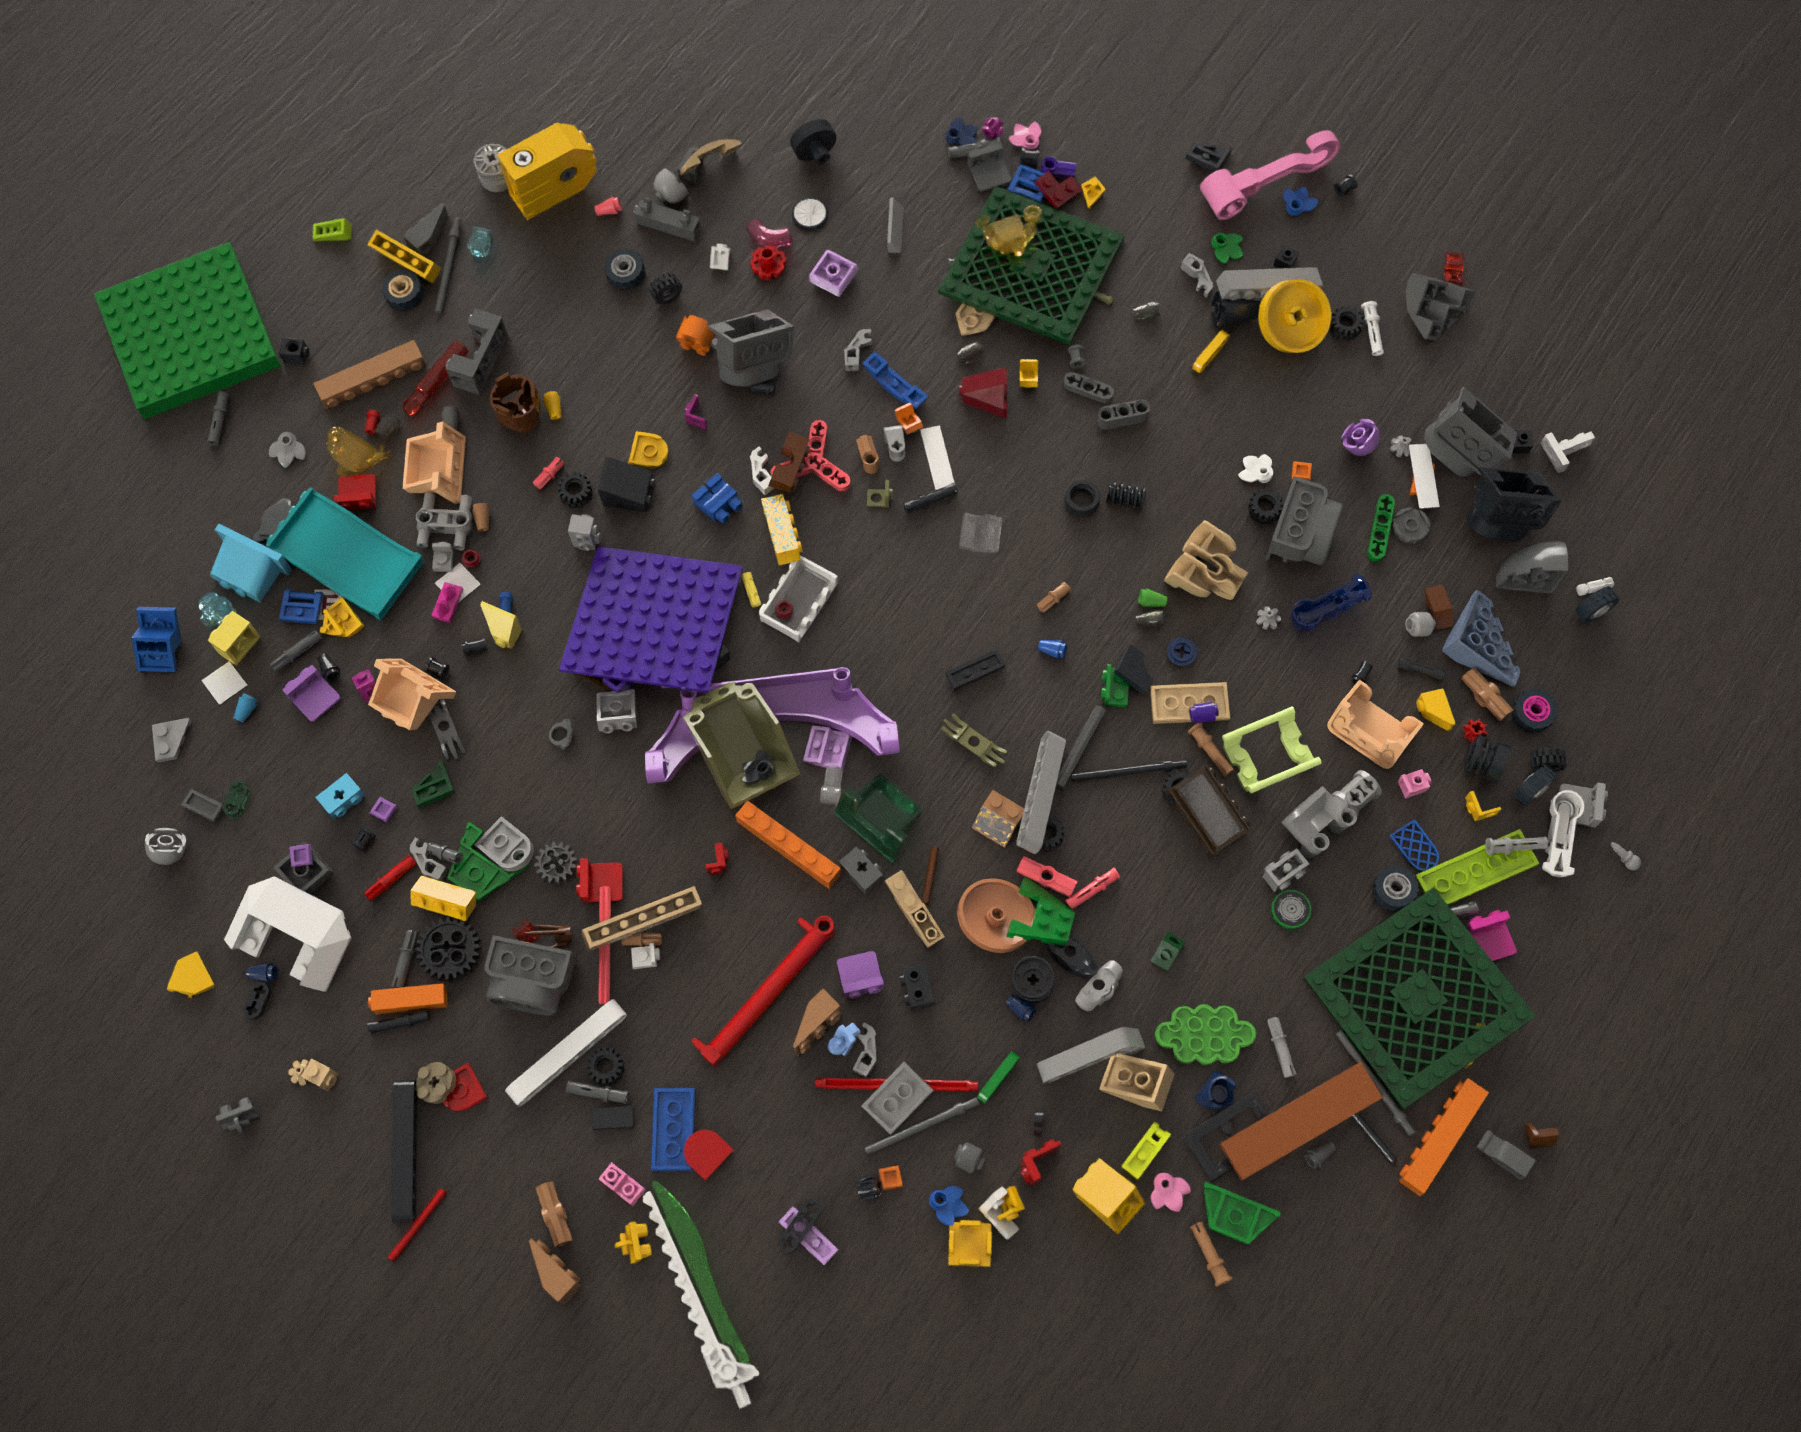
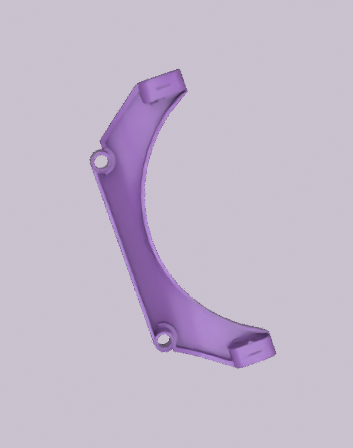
M840 667L837 669L730 681L740 686H743L745 683H753L778 721H802L832 727L858 739L878 756L900 753L896 721H892L879 711L858 688L852 689L851 675L847 668ZM728 682L711 684L709 692L722 687ZM681 689L682 710L676 711L661 738L649 751L645 752L648 784L672 780L679 769L699 751L683 717L686 712H690L693 708L691 704L694 699L706 695L707 692Z

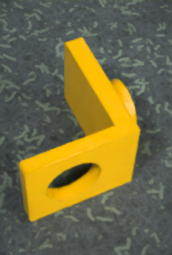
M1474 791L1469 792L1465 797L1467 810L1470 814L1472 813L1475 821L1495 816L1501 811V807L1482 812Z

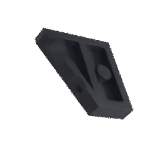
M1194 143L1188 151L1186 159L1215 172L1221 168L1232 147L1226 146V149L1216 148V145Z

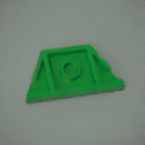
M1206 1181L1204 1182L1208 1229L1249 1245L1281 1214L1277 1210Z

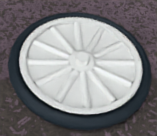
M807 197L799 200L794 205L791 214L797 226L813 230L821 227L827 221L829 212L823 201L814 197Z

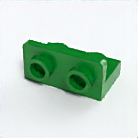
M1108 664L1107 669L1103 670L1102 681H1106L1105 688L1101 690V699H1104V706L1127 708L1129 684L1113 673L1116 668H1111L1112 664Z

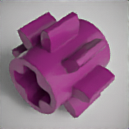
M987 118L983 123V133L987 138L995 139L1003 134L1004 125L999 118Z

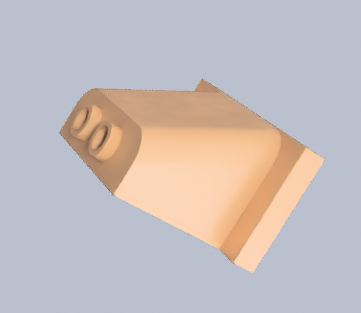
M439 422L437 423L436 432L407 439L403 489L409 493H437L454 504L460 503L466 436L446 423Z
M376 659L374 666L380 670L368 705L381 712L383 717L394 720L395 724L400 727H405L408 730H417L439 699H454L456 691L403 659Z

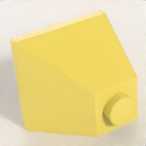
M482 601L480 605L495 644L502 648L508 647L512 649L522 632L516 615Z

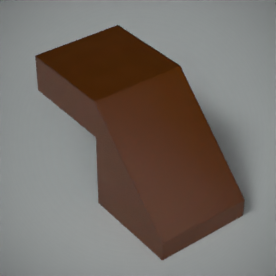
M1438 585L1424 588L1426 607L1432 611V617L1436 622L1435 630L1454 626L1453 610L1444 586Z

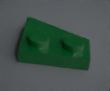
M442 760L437 763V767L431 773L428 772L422 781L411 789L418 808H422L455 793Z

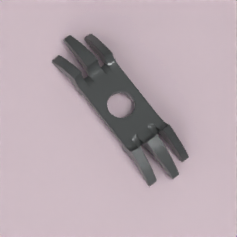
M440 699L443 709H440L438 703H436L433 707L435 712L432 713L430 711L429 716L446 761L450 760L445 744H448L456 760L458 755L453 741L456 740L462 754H465L466 751L457 734L445 699ZM443 721L449 723V728L446 731L439 730V724Z

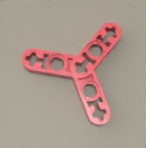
M816 420L811 425L810 440L807 446L811 447L814 442H819L821 447L819 449L811 447L807 457L803 456L802 462H804L801 473L797 472L796 478L814 473L836 490L844 492L850 487V477L823 457L827 438V424L822 420ZM818 427H822V429L820 430V437L817 436L816 429H818ZM815 459L817 460V464H816V463L810 464V460H812V461H814ZM791 460L781 463V465H790ZM775 466L771 469V477L774 472ZM830 468L833 473L826 476L823 474L824 469ZM839 480H840V481L845 480V484L842 483V484L839 485Z

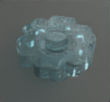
M207 592L199 600V608L203 611L201 621L209 627L217 624L221 625L224 617L232 611L236 613V610L231 607L232 603L224 596L219 597L215 592Z

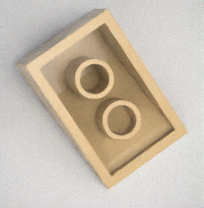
M1116 1054L1110 1057L1099 1090L1142 1107L1162 1111L1175 1074L1166 1064Z

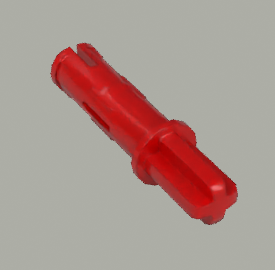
M407 855L381 879L378 878V881L364 893L370 901L374 900L384 890L388 891V888L417 863L410 855Z

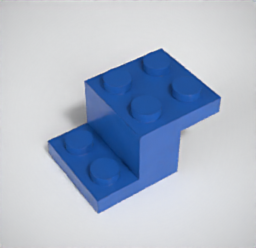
M138 607L136 613L139 628L131 637L137 671L175 672L177 670L175 651L182 642L176 608Z

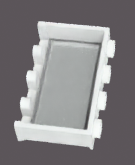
M801 555L800 561L790 563L789 571L786 575L783 574L781 576L779 586L771 591L767 604H763L759 610L761 622L786 634L798 643L838 584L837 575ZM788 601L793 605L794 610L791 617L781 619L777 616L775 607L779 602Z

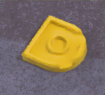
M636 431L628 464L643 469L659 468L668 459L669 449L666 442L659 435Z

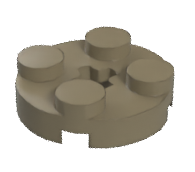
M434 1062L420 1068L418 1071L416 1082L417 1095L431 1104L442 1103L448 1099L446 1097L449 1093L454 1091L456 1076L449 1066L441 1062ZM435 1079L439 1080V1083H437L436 1087L434 1088L433 1082Z

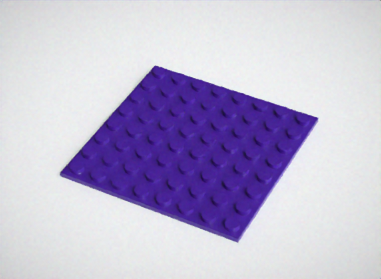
M598 546L559 671L709 693L743 567L740 565Z

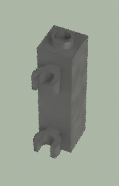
M644 197V200H640L638 206L636 205L633 211L637 224L694 242L701 229L700 218L691 215V211L684 209L683 212L660 206L652 203V199Z

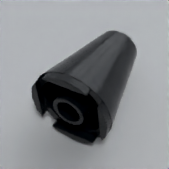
M1220 291L1214 293L1211 306H1214V312H1211V319L1215 327L1228 326L1259 318V300L1246 298L1236 300L1222 299Z

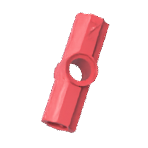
M1025 856L1017 869V873L1038 882L1040 886L1051 888L1068 897H1071L1078 882L1055 871L1051 866H1044ZM1048 873L1052 876V879L1044 880L1042 875Z

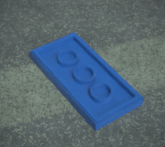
M654 1088L651 1171H693L685 1161L684 1146L687 1139L694 1133L695 1088Z

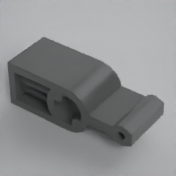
M1489 1130L1485 1132L1476 1146L1479 1151L1491 1157L1496 1164L1520 1180L1527 1176L1536 1161Z

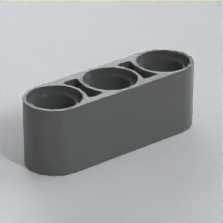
M1136 400L1102 407L1098 412L1097 425L1101 429L1106 430L1145 422L1149 416L1150 404L1146 400Z

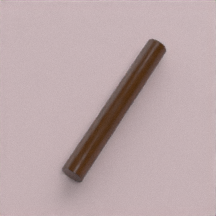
M934 846L931 847L922 896V903L925 905H929L939 851V848Z

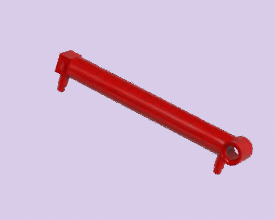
M818 917L814 922V926L806 920L799 918L798 923L808 933L712 1042L706 1046L696 1038L691 1040L694 1047L701 1052L702 1057L716 1068L729 1051L824 943L834 937L836 929L830 917ZM823 925L830 926L827 931L820 930Z

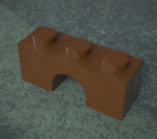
M790 431L788 432L781 455L788 457L791 460V464L784 466L777 463L768 486L788 494L791 488L795 489L799 479L796 478L797 472L801 473L804 466L802 458L803 456L807 457L811 448L807 446L810 439Z

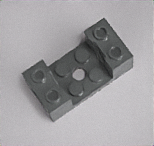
M475 308L473 314H470L468 318V325L471 333L474 334L475 342L480 343L478 351H475L473 360L453 354L446 363V370L454 387L480 395L508 337V333L501 316Z

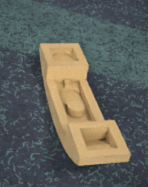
M732 139L708 143L699 148L687 160L679 173L682 176L695 170L701 163L700 159L715 152H719L721 157L736 151L742 143L739 140Z

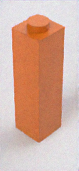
M444 984L373 990L371 991V997L368 998V1006L376 1015L418 1011L425 1008H447L448 989Z

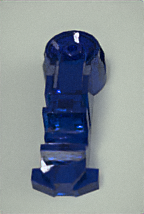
M1356 573L1352 575V581L1315 599H1300L1295 603L1291 611L1292 624L1300 631H1310L1316 628L1320 622L1337 616L1339 611H1347L1353 603H1361L1362 600L1367 601L1371 599V586H1369L1364 577Z

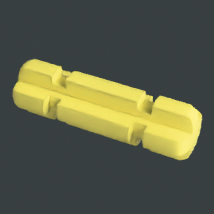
M750 572L743 573L742 580L751 607H758L761 605V601Z

